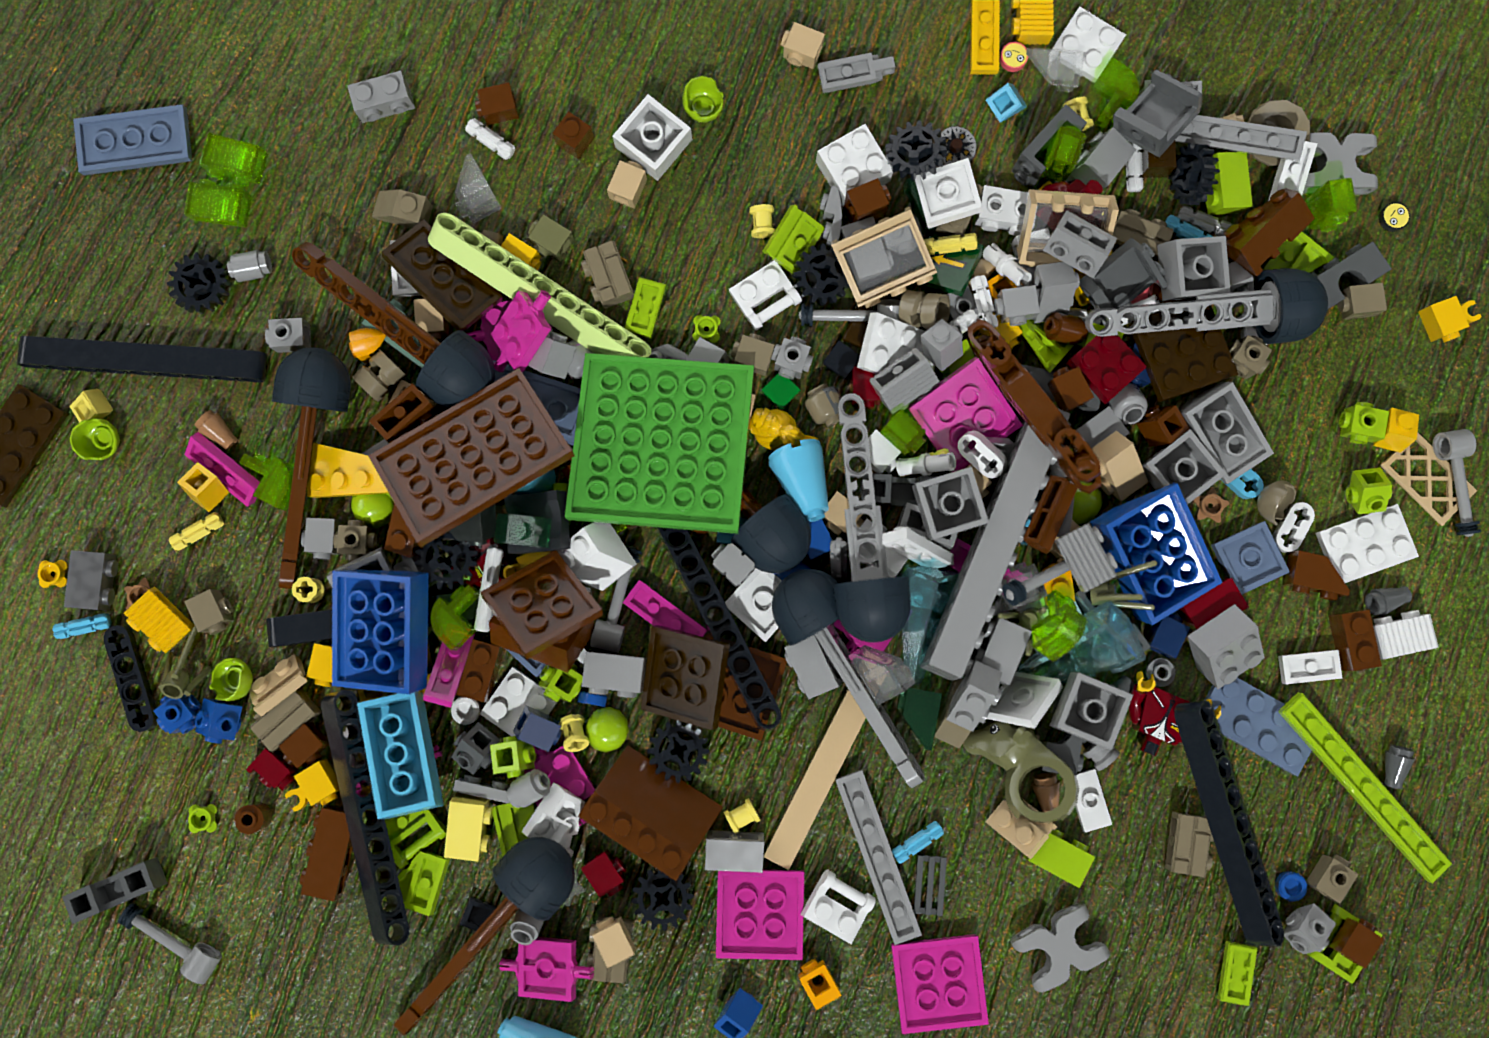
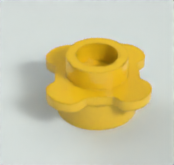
M58 560L57 562L42 561L39 564L37 573L39 585L43 588H49L53 585H57L60 588L67 585V578L65 577V570L68 568L67 562L64 560Z

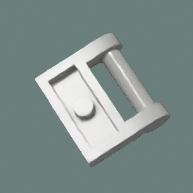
M772 261L729 289V293L755 331L763 327L762 323L792 304L796 306L802 302L799 293L775 261ZM784 290L786 296L758 314L753 312V308L778 292Z
M825 870L800 915L852 944L864 919L873 909L876 898L869 893L864 895L837 879L835 873ZM831 888L857 903L858 906L855 912L826 896L827 890Z

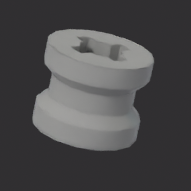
M1090 743L1084 749L1083 754L1086 758H1091L1094 761V767L1101 771L1115 761L1120 752L1116 748L1110 750Z

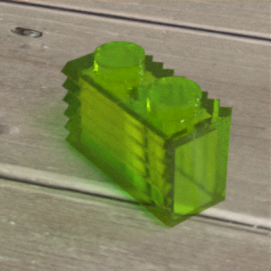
M1060 126L1049 144L1043 161L1046 169L1042 176L1057 182L1066 181L1078 164L1077 161L1080 158L1081 150L1087 138L1086 134L1074 126Z
M208 133L199 165L206 170V174L210 177L222 180L224 176L233 178V182L243 186H249L250 183L259 185L264 173L265 164L267 163L268 153L259 145Z
M1352 178L1329 180L1305 199L1306 205L1315 218L1310 223L1309 228L1312 230L1320 229V232L1336 230L1338 224L1349 221V216L1358 211Z
M199 179V183L189 182L184 215L189 219L207 223L247 227L252 197L244 190L242 185L226 183V186L216 185V182L207 179Z
M904 409L899 410L880 432L901 451L899 455L901 458H904L907 453L912 457L926 442L923 438V435L926 433L925 429H921V425H917V421H913V417H908V413H904Z

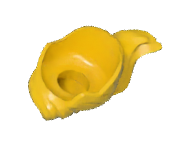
M757 408L750 420L749 429L754 434L757 442L771 451H775L790 443L792 448L801 446L800 440L804 439L818 440L816 437L804 435L792 416L779 409Z

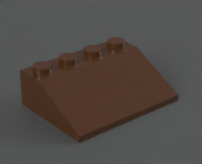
M627 746L595 789L578 817L677 882L723 807L682 780H680L679 784H676L674 776L665 781L666 773L655 774L658 768L657 764L650 765V759Z

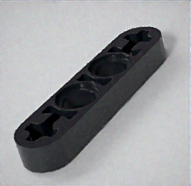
M112 626L107 629L103 638L128 723L134 731H150L158 724L156 721L158 717L154 713L156 704L135 635L127 626ZM118 634H124V639L120 643L114 642V638ZM123 649H129V652H124V653L117 654V651H123ZM126 657H130L134 662V667L129 673H125L121 669V661ZM133 684H138L142 689V694L137 700L132 699L129 695V688ZM144 702L146 706H140V708L133 707L135 704H142ZM142 714H148L149 716L145 724L138 722V718L142 717Z

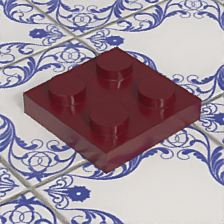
M1118 335L1094 337L1067 362L1071 369L1080 368L1089 388L1104 404L1108 403L1147 367Z

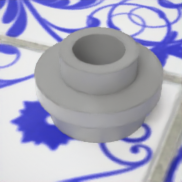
M1154 659L1146 668V677L1149 680L1151 674H1153L1155 686L1165 687L1174 680L1175 668L1166 659ZM1160 667L1164 668L1166 672L1163 678L1157 675V670Z

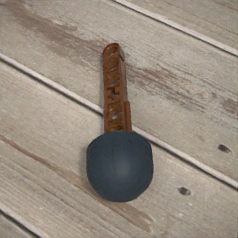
M305 242L293 249L292 258L299 269L311 278L314 277L321 286L424 364L418 375L416 388L438 405L449 409L495 382L494 365L489 353L463 330L452 333L441 343L336 261L325 257L326 254L314 244ZM303 251H304V252L308 255V257L310 258V262H309V261L305 258V256L303 255ZM325 268L331 273L333 279L326 274ZM347 285L353 290L355 296L348 291ZM391 319L396 322L399 330L392 325ZM413 336L419 340L421 347L414 342Z
M303 348L289 354L279 365L274 380L272 402L302 406L278 587L284 589H292V585L295 583L317 410L320 408L348 412L351 392L349 372L336 355L321 348Z
M743 485L741 512L748 520L739 528V534H734L731 543L742 551V556L746 555L755 563L754 568L760 571L782 573L796 567L807 555L811 544V528L806 516L803 515L787 494L774 499L762 507Z
M544 837L528 838L515 844L494 866L492 870L493 878L506 898L395 1022L394 1027L403 1036L416 1026L519 909L535 919L546 921L567 900L574 886L575 871L572 858L562 845Z

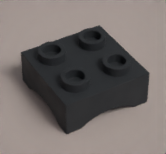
M550 490L531 494L508 495L505 497V507L509 519L508 553L525 554L571 549L569 520L565 519L567 491Z

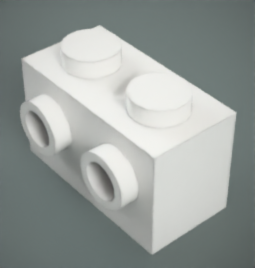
M984 185L980 194L983 212L976 214L975 225L982 226L981 229L985 231L995 232L1000 229L1009 231V234L1014 236L1021 235L1028 192ZM1035 212L1033 227H1034V224H1035L1036 212Z

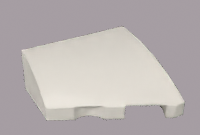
M553 783L549 794L543 798L522 830V833L528 838L544 837L554 840L562 845L572 857L574 851L570 849L573 835H578V815L584 808L585 802L560 785Z

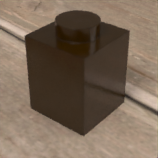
M1175 140L1160 157L1153 155L1143 148L1140 149V152H1142V178L1168 177L1176 168Z

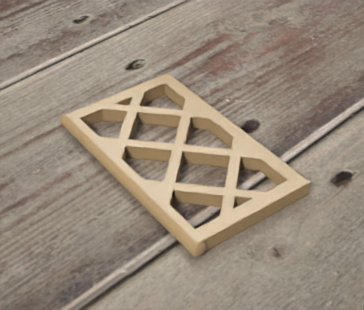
M1417 433L1416 442L1424 449V456L1410 455V446H1408L1401 453L1394 451L1380 466L1441 526H1444L1459 510L1457 497H1453L1452 481H1454L1452 466L1447 460L1438 459L1433 451V447ZM1395 460H1404V476H1400L1390 466ZM1410 460H1425V476H1411ZM1431 460L1437 461L1445 469L1446 476H1431ZM1411 480L1425 481V497H1421L1411 487ZM1432 481H1446V497H1432ZM1467 481L1469 498H1471L1477 490ZM1432 501L1446 502V512L1442 516L1432 508Z

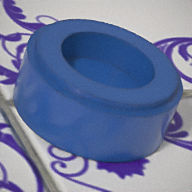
M581 691L579 692L577 702L605 707L607 697Z
M1285 871L1276 878L1275 889L1283 899L1295 902L1305 896L1307 883L1300 874Z

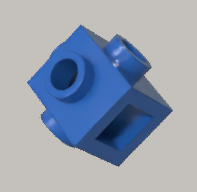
M192 694L190 696L183 695L180 699H171L165 696L160 700L161 705L154 710L158 717L156 721L163 731L169 732V734H186L196 727L195 718L201 710V705Z
M203 698L201 710L195 718V732L204 735V740L212 743L222 744L223 739L234 740L241 726L240 715L242 706L229 701Z

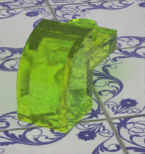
M1114 57L1110 59L1091 89L1109 101L1095 124L1104 129L1109 121L1113 122V115L1120 107L1127 110L1138 98L1139 83L1136 75L1128 66Z
M257 452L254 457L244 453L239 463L263 475L253 496L278 509L287 511L290 501L293 467L287 461L277 456H274L271 460Z
M471 585L459 587L451 595L452 601L450 603L445 598L439 597L432 608V628L437 637L451 651H457L477 631L461 615L479 597L480 592Z
M1056 589L1047 595L1049 615L1031 627L1033 648L1052 662L1069 652L1078 643L1086 627V618L1076 611L1077 607L1074 601L1068 596L1065 597Z

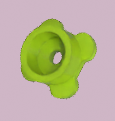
M697 315L693 319L695 324V332L692 335L694 341L697 342L699 337L711 343L718 342L720 339L718 326L721 324L719 317ZM709 327V331H704V328Z
M197 804L192 805L189 808V830L192 833H198L203 830L209 833L214 832L218 827V824L215 822V814L218 811L217 807L214 804H209L206 807H200ZM202 816H205V821L201 820Z

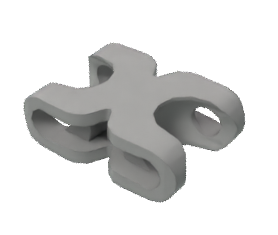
M1310 133L1309 142L1318 143L1313 157L1318 168L1317 172L1308 174L1303 194H1322L1333 185L1337 192L1342 195H1364L1378 189L1377 176L1362 172L1357 167L1355 161L1356 156L1366 155L1377 147L1376 135L1351 133L1339 143L1336 136L1331 133Z
M1076 903L1056 912L1051 918V930L1046 929L1041 924H1033L1012 937L1011 944L1018 952L1025 953L1037 948L1045 951L1047 958L1045 965L1032 976V985L1035 991L1045 992L1065 983L1070 976L1071 964L1081 971H1087L1109 958L1110 951L1101 942H1094L1084 946L1076 944L1074 936L1076 928L1089 918V910L1086 904Z

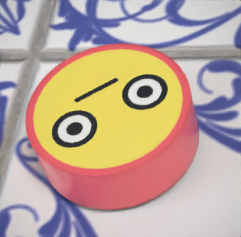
M1018 42L1008 43L1000 54V64L1009 72L1020 71L1028 60L1026 47Z

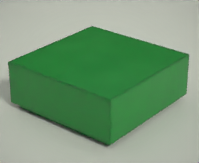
M779 374L761 390L779 410H782L801 391L790 379Z

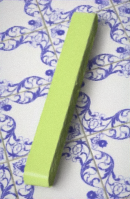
M449 213L437 215L428 236V242L433 248L512 300L518 291L526 292L533 302L541 290L548 292L551 299H549L543 309L546 321L593 353L650 357L651 348L645 341Z

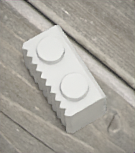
M1412 610L1401 613V619L1392 620V616L1373 619L1380 659L1438 648L1430 614H1420L1419 610Z

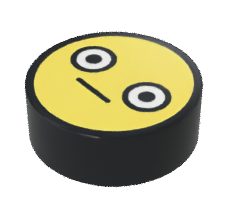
M1399 202L1388 204L1379 213L1380 225L1390 232L1401 230L1410 221L1408 208Z

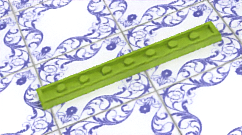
M1297 692L1278 711L1427 882L1433 883L1452 865L1449 859L1303 693Z

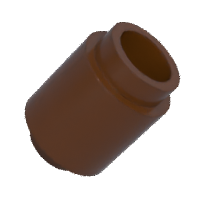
M1054 312L1044 323V331L1049 340L1075 345L1082 343L1088 334L1085 322L1079 317Z
M261 802L245 805L236 812L234 818L235 826L244 834L262 831L270 825L272 812L266 804Z

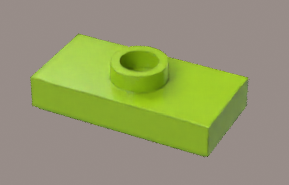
M639 277L625 329L635 335L652 339L666 284Z
M1226 941L1218 1000L1249 1006L1257 947Z

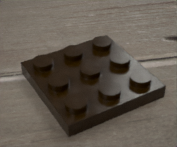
M1211 305L1206 307L1204 311L1206 320H1212L1215 317ZM1185 310L1180 314L1170 313V318L1175 317L1183 320L1185 316H1188V311ZM1161 312L1149 316L1151 325H1157L1162 319ZM1196 328L1132 334L1141 359L1147 366L1145 369L1158 402L1239 375L1221 329L1196 331Z
M659 625L651 626L641 710L708 730L718 729L730 644Z

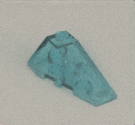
M917 565L908 567L902 577H909L908 582L911 595L910 615L902 629L904 679L906 686L911 687L922 683L926 670L920 667L959 572Z
M1109 600L1085 613L1018 667V672L1059 679L1061 683H1066L1070 672H1079L1091 678L1096 677V673L1102 671L1122 672L1144 661L1146 655L1130 619Z

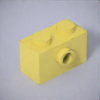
M456 793L449 803L444 851L445 858L478 862L483 853L488 852L490 835H486L487 825L491 824L493 817V807H489L490 799Z

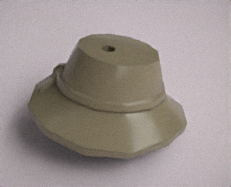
M1288 100L1267 101L1254 109L1248 120V123L1306 131L1305 141H1310V122L1300 106ZM1252 154L1255 160L1267 166L1279 165L1280 158Z

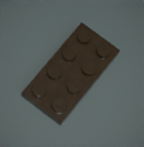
M423 219L382 251V258L457 331H465L500 303L503 295L493 286L433 248L428 242V236L432 227Z
M19 383L0 409V506L6 508L69 415L64 410Z

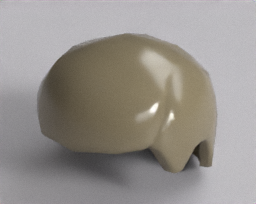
M1283 480L1265 486L1258 496L1256 505L1260 515L1274 525L1278 524L1275 519L1284 520V511L1295 500L1296 489L1290 482Z

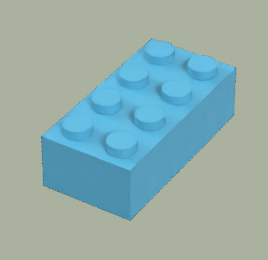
M419 691L412 694L398 693L357 703L377 818L390 819L444 806L423 693Z

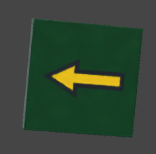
M932 232L929 238L938 240V237L947 235ZM978 244L975 250L966 251L963 248L961 252L944 254L935 252V255H930L937 273L932 275V280L922 284V286L963 296L983 254L984 246ZM922 254L913 271L926 266Z

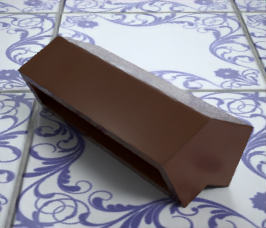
M1050 476L1023 537V540L1030 547L1045 554L1051 550L1078 489L1068 479Z

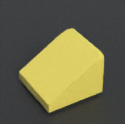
M98 388L83 391L69 406L79 422L92 418L103 419L113 411L105 395Z

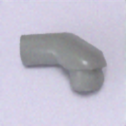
M665 344L652 349L649 358L686 360L688 354L671 344Z

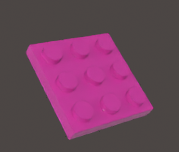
M977 357L969 360L935 385L929 393L920 396L907 407L935 450L938 451L946 448L950 453L954 454L956 468L951 473L962 470L971 464L958 450V441L968 431H978L985 437L1006 438L1023 426ZM972 440L968 447L972 450L977 443Z
M763 869V873L718 871L716 958L803 960V916L800 914L804 909V870Z
M977 934L909 941L897 945L891 943L902 1034L989 1025Z

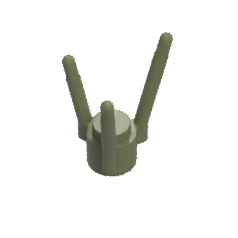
M1153 560L1116 572V577L1090 589L1092 605L1154 610L1155 606L1152 604L1118 601L1142 600L1143 595L1117 594L1115 584H1109V582L1156 566L1157 561Z
M1030 607L1023 612L1016 611L998 614L999 619H1019L1021 627L1032 631L1026 646L1025 654L1027 656L1031 655L1035 637L1037 636V629L1044 622L1043 614L1047 611L1045 607L1040 609Z
M195 626L192 628L178 663L172 671L174 654L169 652L167 655L163 677L158 688L168 698L180 699L183 695L190 696L194 687L212 670L211 666H207L190 682L189 674L182 669L197 634Z

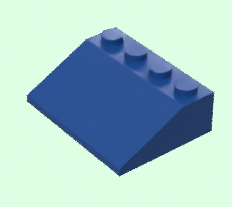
M1178 483L1170 484L1114 507L1090 521L1092 527L1096 526L1103 537L1104 542L1100 544L1105 554L1110 552L1117 563L1118 568L1114 569L1115 573L1153 560L1157 561L1156 566L1117 579L1124 594L1143 595L1142 600H1127V602L1152 604L1155 606L1154 610L1131 609L1135 619L1154 625L1223 583Z
M334 570L332 577V686L400 694H412L427 687L428 573Z

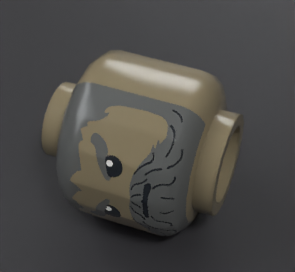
M822 384L807 393L808 398L805 401V406L815 424L825 423L827 427H830L839 422L838 404L842 397L836 387H828L827 384ZM845 403L843 404V411L846 410Z

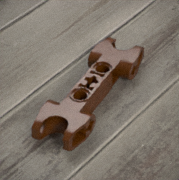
M979 319L969 326L968 336L972 344L974 356L979 358L994 383L999 385L1004 395L1039 440L1055 456L1059 467L1080 491L1088 494L1101 487V465L1098 457L1083 437L1070 427L1066 418L1027 369L1014 357L1004 338L987 321ZM980 328H985L990 332V336L983 334L978 339H975L974 333ZM1085 470H1090V471H1092V472L1089 473V474L1081 473L1082 471H1085ZM1094 478H1096L1095 482L1088 486L1081 484L1079 481L1081 480L1089 483Z

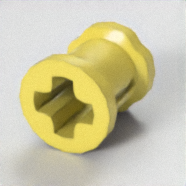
M1077 97L1065 102L1063 107L1068 105L1087 122L1082 130L1084 131L1092 127L1094 122L1093 119L1089 118L1086 107L1088 103L1087 98Z
M769 204L750 207L754 228L751 231V236L753 238L771 237L775 231L772 226L774 207Z
M301 577L292 585V594L300 602L316 603L325 595V586L319 579ZM313 587V592L305 593V588Z
M570 714L563 717L559 723L565 737L563 742L564 749L568 752H578L585 749L589 745V739L585 736L583 730L584 717L580 714Z
M749 798L745 799L743 805L732 811L728 809L724 811L725 817L735 834H738L739 829L749 823L761 821Z

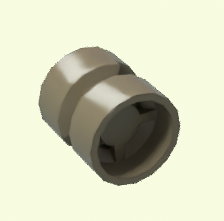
M907 290L900 301L899 320L913 327H923L925 329H930L941 319L948 323L951 308L949 297L946 294H926L923 291Z
M381 349L369 359L370 365L368 367L362 366L352 376L377 402L389 392V385L396 386L406 376Z

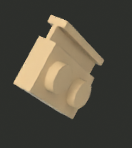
M293 654L288 659L281 660L271 672L264 677L258 678L252 684L249 692L252 704L255 705L253 709L261 717L307 682V679L304 677L306 674L302 660L298 656Z
M1023 799V801L1030 809L1037 811L1034 807H1032ZM1003 800L986 820L990 827L1029 859H1032L1046 842L1050 832L1057 828L1053 822H1033L1023 815L1017 819L1009 809L1006 800Z

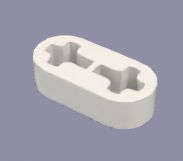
M974 430L968 431L958 441V450L961 455L987 478H997L1007 468L1006 456L982 433ZM974 440L977 444L971 450L968 445L970 441ZM994 459L998 463L992 469L989 467V464Z
M1299 502L1290 505L1285 510V519L1280 520L1272 535L1280 552H1292L1301 545L1315 517L1314 510L1309 504ZM1302 509V516L1305 517V520H1299L1296 523V525H1294L1297 519V515L1294 514V511H1299ZM1292 530L1289 536L1292 544L1284 546V540L1281 538V535H1287Z

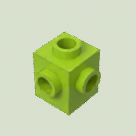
M1356 402V405L1344 409L1340 415V436L1350 438L1349 442L1355 444H1367L1368 442L1373 443L1385 439L1389 411L1373 408L1374 405L1371 403Z
M1381 467L1353 471L1350 485L1346 489L1347 502L1352 504L1357 514L1386 511L1388 501L1392 497V483Z
M546 665L540 673L539 678L541 680L538 686L545 689L543 695L558 703L559 699L571 702L578 695L582 687L583 676L576 672L578 667L573 665L567 673ZM561 678L560 683L555 685L558 679Z
M509 736L503 738V743L490 745L493 774L507 773V778H514L525 775L524 770L535 769L536 752L531 744L517 739L516 736Z

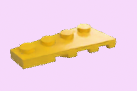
M313 443L307 497L324 498L389 494L368 455Z

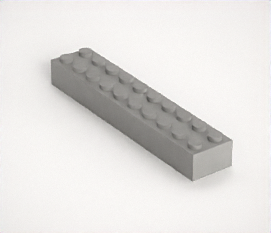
M1059 409V411L1068 421L1070 413H1067ZM1024 419L1022 422L1023 426L1018 431L1014 441L1015 445L1007 460V468L1000 475L985 510L989 523L978 527L920 667L950 681L961 679L963 675L967 676L972 668L974 660L970 659L974 648L979 649L985 633L981 632L985 622H990L996 607L992 605L996 595L1000 596L1003 592V585L1007 581L1003 579L1007 568L1011 569L1017 558V553L1014 552L1018 542H1023V537L1028 528L1025 526V523L1029 516L1033 517L1039 501L1035 500L1040 490L1043 491L1050 477L1046 472L1050 464L1054 465L1057 460Z

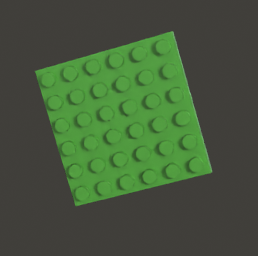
M585 353L573 446L575 456L572 457L565 519L739 534L754 365Z

